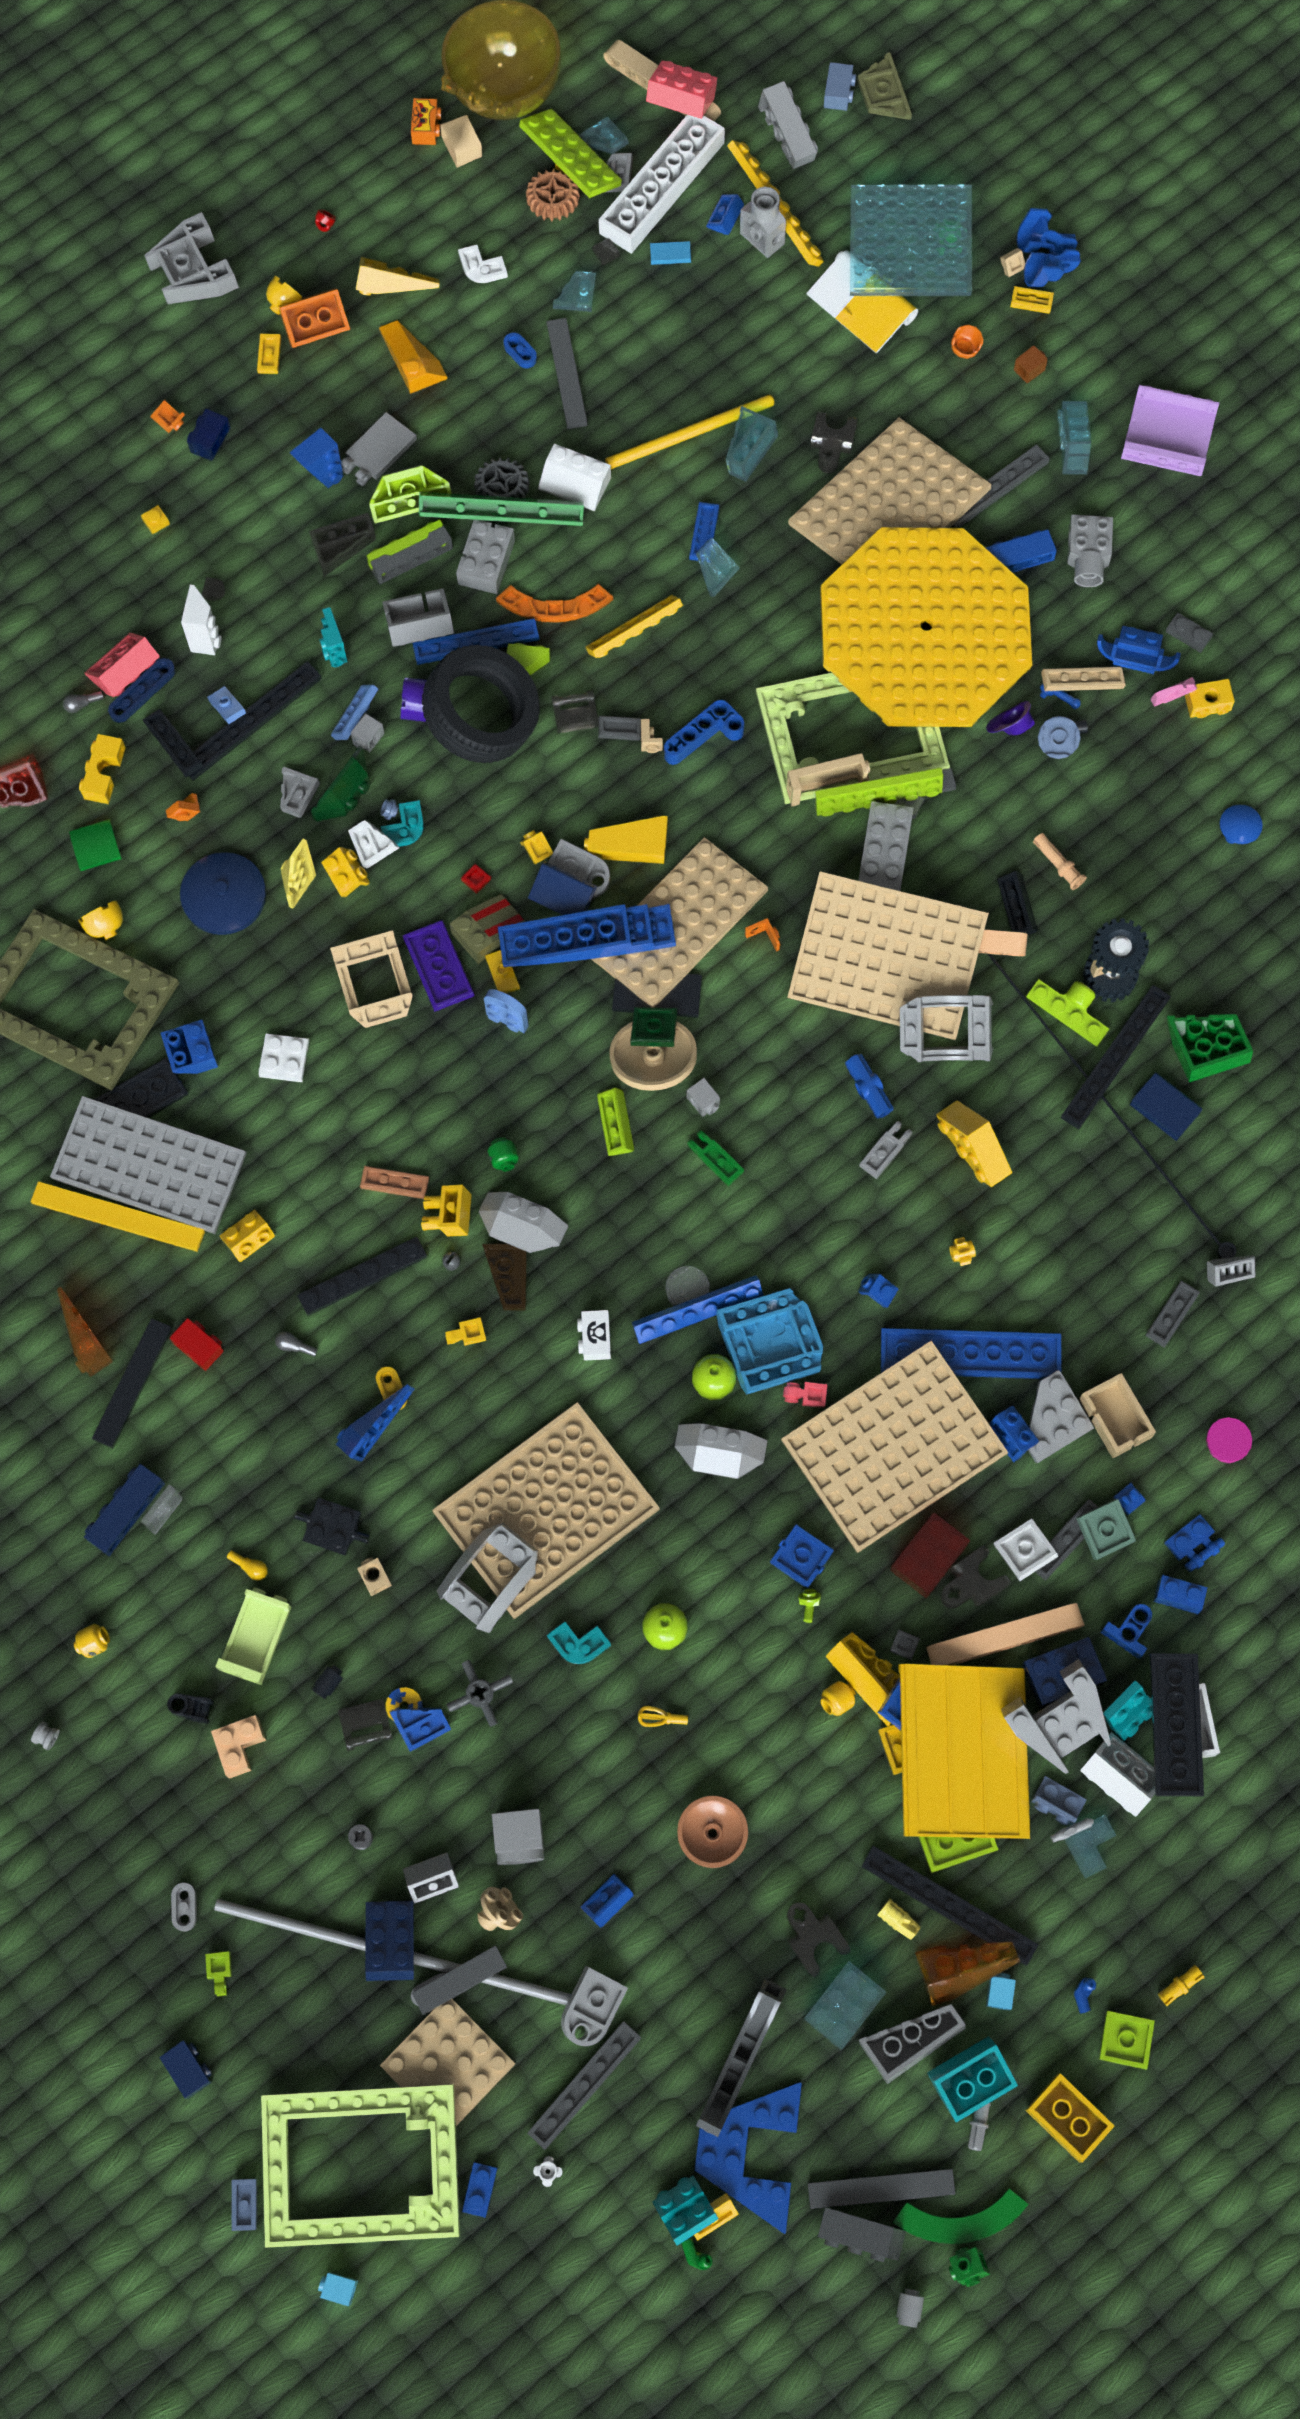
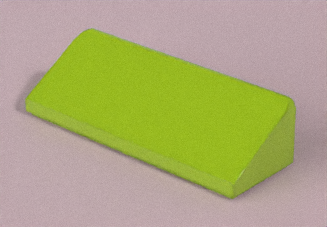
M612 1088L597 1094L608 1156L633 1152L634 1145L624 1092L618 1088Z

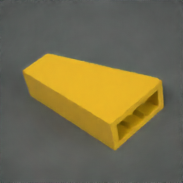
M659 816L589 830V838L584 840V850L603 860L664 864L668 816Z

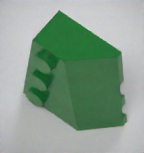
M1237 1014L1209 1015V1017L1187 1015V1017L1180 1018L1167 1016L1172 1045L1189 1082L1251 1062L1253 1049Z

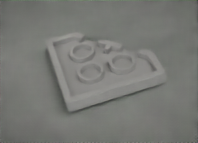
M1060 1370L1053 1372L1038 1382L1036 1399L1029 1420V1428L1039 1440L1037 1445L1028 1450L1035 1463H1039L1094 1429Z

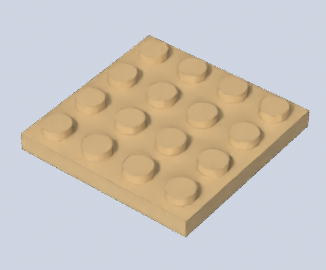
M451 1999L435 2008L380 2066L400 2087L454 2084L455 2122L457 2126L511 2070L515 2063Z

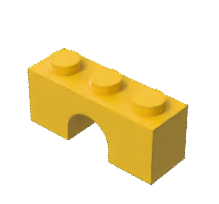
M98 734L96 741L92 742L91 758L86 761V774L79 784V790L85 800L109 804L114 783L111 776L102 775L101 772L110 765L120 767L126 749L122 739Z

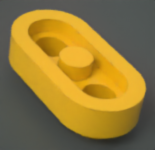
M384 1367L377 1372L376 1382L383 1400H386L403 1387L395 1369ZM386 1377H392V1381L390 1383L384 1382V1379ZM407 1401L404 1403L401 1409H403L406 1406Z

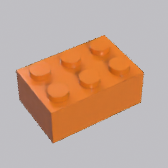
M336 288L278 306L292 348L350 330L341 298Z

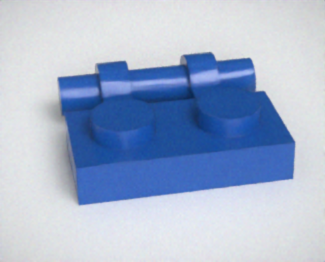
M1200 1514L1164 1544L1178 1561L1187 1556L1190 1561L1184 1566L1187 1571L1192 1572L1195 1568L1199 1569L1202 1567L1204 1561L1210 1556L1217 1555L1220 1552L1219 1549L1225 1545V1542L1221 1538L1214 1542L1209 1539L1215 1531ZM1202 1543L1206 1549L1197 1555L1193 1550Z

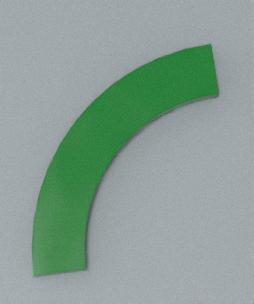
M1007 2189L1001 2198L979 2213L961 2218H942L924 2213L906 2202L892 2223L902 2230L928 2241L946 2244L968 2243L984 2239L1001 2231L1011 2224L1029 2204L1012 2190Z

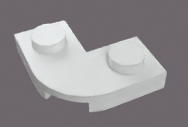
M477 245L458 249L463 270L472 281L487 283L508 277L502 256L482 261Z

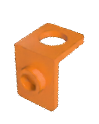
M768 918L745 928L746 938L766 930L775 950L779 951L780 942L778 939L780 936L776 927L771 926Z

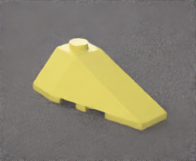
M305 839L301 840L290 858L281 867L287 901L292 909L316 877L309 847Z

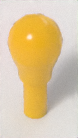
M232 1550L227 1555L229 1560L240 1565L241 1569L253 1580H262L268 1574L267 1565L262 1561L248 1557L244 1558Z

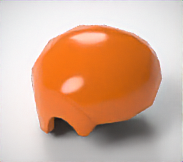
M969 324L960 326L951 339L952 351L958 357L965 359L974 357L980 351L983 344L981 331L976 326Z

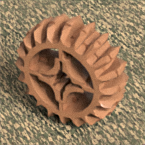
M555 169L552 172L545 170L544 174L538 172L537 177H532L531 182L528 183L526 191L527 204L530 206L531 212H535L537 217L542 215L543 220L547 217L551 221L554 218H558L560 221L561 216L568 218L569 213H573L574 208L578 206L580 199L579 187L566 174L564 175L562 170L558 173Z

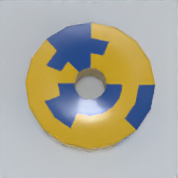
M407 1687L394 1690L386 1701V1712L393 1722L394 1720L389 1711L400 1709L402 1703H408V1709L423 1708V1702L419 1694Z

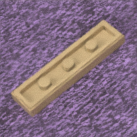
M1122 667L1043 669L1041 672L1045 691L1123 689L1126 686Z

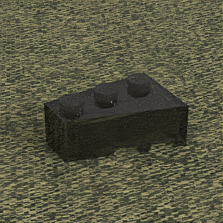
M369 513L309 531L311 543L323 577L376 540L375 530Z

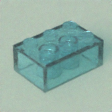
M848 1961L803 2020L841 2051L886 1994V1991Z

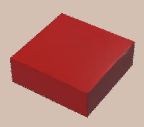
M476 863L461 877V881L476 894L491 880V876Z

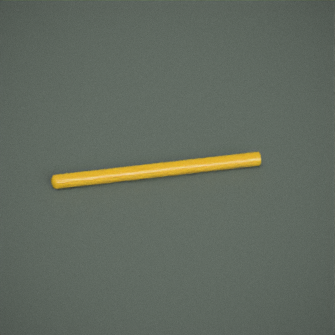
M772 395L758 398L605 458V463L611 465V469H614L774 406V398Z

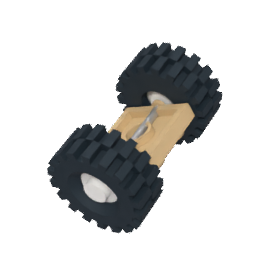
M1120 918L1118 923L1116 919H1112L1110 924L1106 922L1102 928L1097 930L1091 947L1093 954L1089 955L1083 971V977H1085L1083 982L1094 991L1096 999L1098 996H1101L1104 1002L1107 1001V998H1111V1002H1116L1117 998L1121 1001L1125 998V995L1129 996L1132 989L1134 990L1139 977L1138 972L1144 964L1149 951V939L1146 940L1147 934L1145 931L1141 933L1142 927L1139 924L1137 927L1133 926L1134 921L1132 920L1128 924L1125 923L1124 918Z

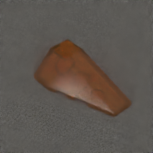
M60 1286L57 1288L72 1348L78 1359L75 1364L82 1374L87 1372L92 1377L113 1361Z
M1013 1942L984 1943L981 1947L969 1948L968 1944L960 1945V1948L956 1949L936 1946L915 1953L932 2006L956 1999L1020 1962Z

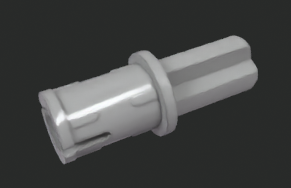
M991 2103L975 2111L973 2121H970L972 2126L968 2148L971 2150H982L985 2130L989 2127L987 2119Z

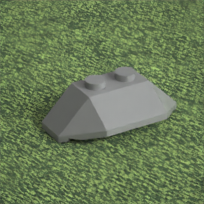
M488 1192L479 1209V1214L489 1236L529 1253L560 1246L568 1229V1225L548 1208L509 1192Z
M701 1423L682 1424L678 1426L675 1448L692 1471L739 1479L764 1463L768 1440L741 1430Z

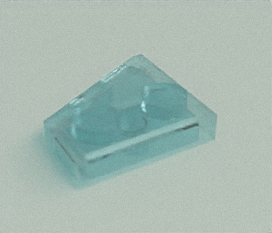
M576 271L571 277L570 282L562 289V294L559 298L553 301V309L592 312L596 273Z
M710 538L696 553L709 595L714 597L740 568L713 538Z

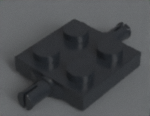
M321 1498L317 1499L314 1510L310 1514L297 1510L296 1514L298 1515H295L294 1518L307 1523V1529L302 1541L344 1556L347 1555L349 1547L354 1540L367 1544L369 1540L361 1538V1536L370 1539V1534L358 1531L361 1512Z

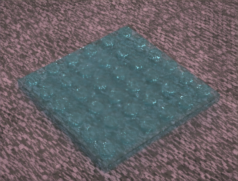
M851 185L850 296H971L972 185Z

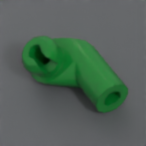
M693 2239L681 2243L687 2263L690 2266L700 2270H707L712 2266V2257L709 2254L696 2251Z

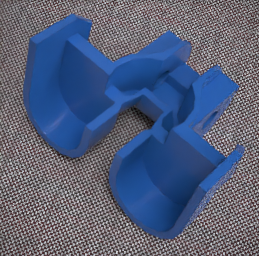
M1030 208L1017 233V247L1022 250V253H1031L1024 268V280L1028 287H1044L1048 281H1058L1064 273L1075 270L1081 262L1079 251L1074 250L1078 244L1075 234H1060L1049 230L1048 223L1053 215L1047 209ZM1041 247L1049 249V254L1036 252Z

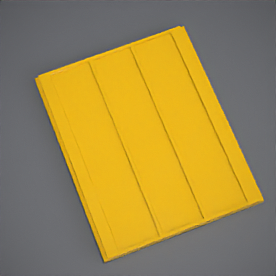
M899 1664L904 1836L1030 1839L1027 1744L1015 1735L1000 1710L1019 1697L1026 1705L1025 1669Z

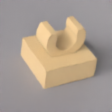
M1019 248L1000 257L1005 275L1008 277L1025 268L1023 253Z

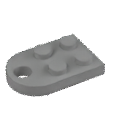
M560 839L548 863L554 866L557 865L558 868L592 883L595 877H602L604 883L602 886L597 887L593 898L602 895L610 884V871L607 864L599 857Z
M585 1966L562 2013L561 2026L565 2036L571 2042L580 2046H591L599 2042L605 2036L628 1988ZM584 2026V2035L577 2039L575 2037L576 2028Z

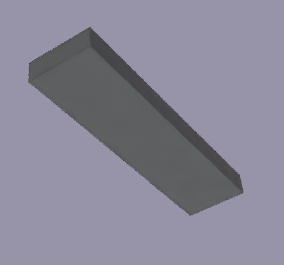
M1090 1499L1086 1501L1049 1542L1057 1552L1058 1557L1035 1571L1044 1581L1054 1573L1084 1540L1076 1517L1098 1507Z
M494 1946L414 1991L412 1995L422 2015L506 1969L507 1966L497 1947Z

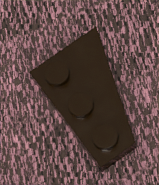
M482 1244L503 1310L526 1311L527 1251L510 1244Z

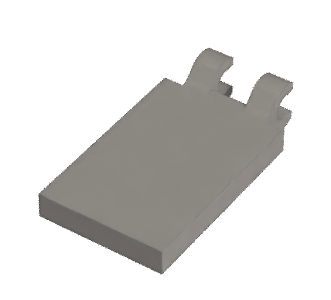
M386 412L345 452L346 458L341 461L342 470L348 475L355 466H358L360 470L355 476L358 478L356 482L361 486H364L371 477L377 480L417 440V435Z

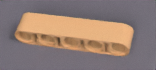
M984 930L979 953L1026 956L1028 934Z

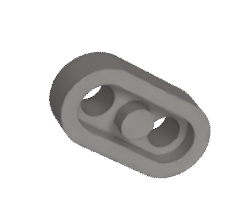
M179 1883L173 1888L171 1893L172 1923L176 1929L186 1932L191 1930L197 1922L196 1891L188 1883ZM187 1891L189 1894L188 1898L182 1900L181 1893ZM184 1915L189 1917V1921L186 1924L181 1922V1918Z

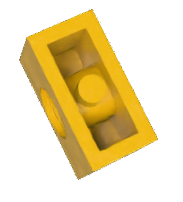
M1229 679L1195 684L1198 689L1185 695L1190 718H1204L1209 714L1215 713L1219 715L1226 714L1232 710L1235 702ZM1207 698H1210V699H1212L1214 702H1209V701H1207L1206 699H1207Z

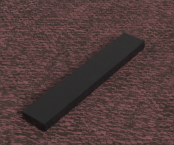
M151 1318L92 1437L94 1441L112 1449L114 1448L172 1331V1327Z

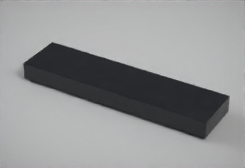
M161 709L143 719L146 727L185 778L203 767L202 762Z

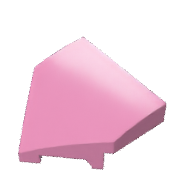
M1191 677L1163 689L1152 696L1151 702L1155 707L1198 689L1195 685V680Z

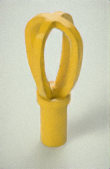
M644 1706L638 1712V1721L644 1727H657L670 1723L687 1725L688 1715L671 1714L656 1707ZM643 1711H655L662 1715L643 1713ZM642 1719L663 1721L655 1723H645Z

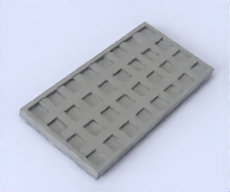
M82 1096L50 1177L54 1180L216 1234L247 1153L241 1149Z

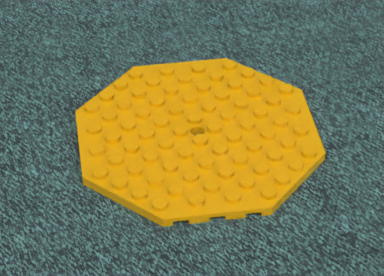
M881 527L821 584L823 667L828 672L831 671L839 679L838 681L850 692L855 693L867 708L880 716L887 726L972 727L1032 667L1028 586L964 528ZM926 621V623L931 625L932 629L925 631L921 628V624Z

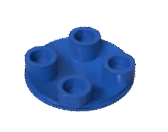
M1246 805L1229 807L1224 811L1220 819L1221 832L1230 844H1248L1256 841L1262 831L1263 824L1260 815L1256 810Z

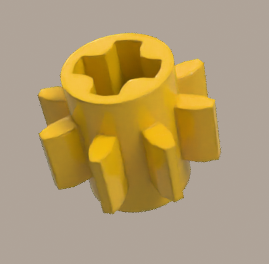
M964 1237L954 1239V1245L949 1246L953 1262H960V1266L971 1264V1258L976 1256L972 1241H965Z

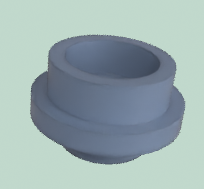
M386 799L383 802L380 814L386 820L396 816L398 811L396 800Z

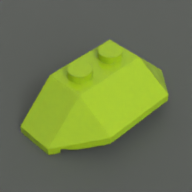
M423 465L383 475L369 501L374 524L418 512L419 492L452 494L449 482Z

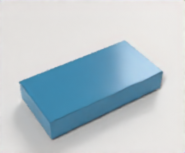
M690 241L650 243L651 265L691 263Z

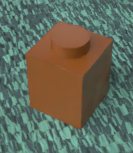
M1032 346L1016 358L1014 371L1026 383H1029L1045 371L1047 357L1043 351Z

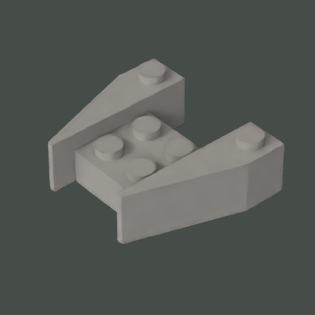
M202 212L181 222L144 255L150 270L152 271L161 266L171 284L162 288L167 304L218 297L239 288L234 273L226 259L207 267L199 251V248L215 241Z
M1079 1659L1059 1671L1071 1691L1033 1716L1020 1697L1000 1709L1015 1735L1065 1774L1069 1771L1061 1758L1093 1737L1100 1734L1108 1746L1111 1745L1096 1685Z

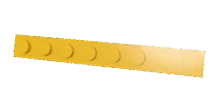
M732 140L727 146L757 189L760 187L773 188L780 195L779 190L769 182L770 177L759 167V161L750 154V148L744 142L740 143ZM779 196V211L786 220L785 231L807 263L819 267L824 262L820 256L821 251L812 244L810 235L800 227L799 219L792 215L789 211L790 206Z

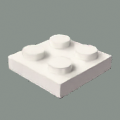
M266 1034L259 1077L302 1082L309 1039Z
M1030 1519L994 1542V1546L1019 1581L1058 1557L1057 1552L1033 1519Z

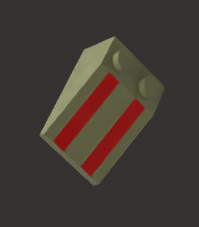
M500 894L464 912L450 923L451 934L479 964L486 959L485 955L491 954L500 948L498 927L522 923L525 920Z

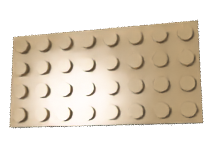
M704 837L637 905L647 904L648 908L670 904L676 946L592 960L611 976L616 977L647 1005L655 1008L766 894L768 887Z

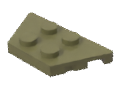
M887 53L882 61L879 63L875 62L868 70L858 75L857 81L868 113L909 120L912 117V113L891 53Z

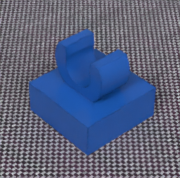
M1132 1483L1113 1497V1499L1119 1500L1127 1516L1146 1501Z

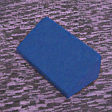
M738 194L721 196L706 225L707 228L725 235L730 234L744 206Z
M613 1874L581 1908L601 1928L634 1894Z

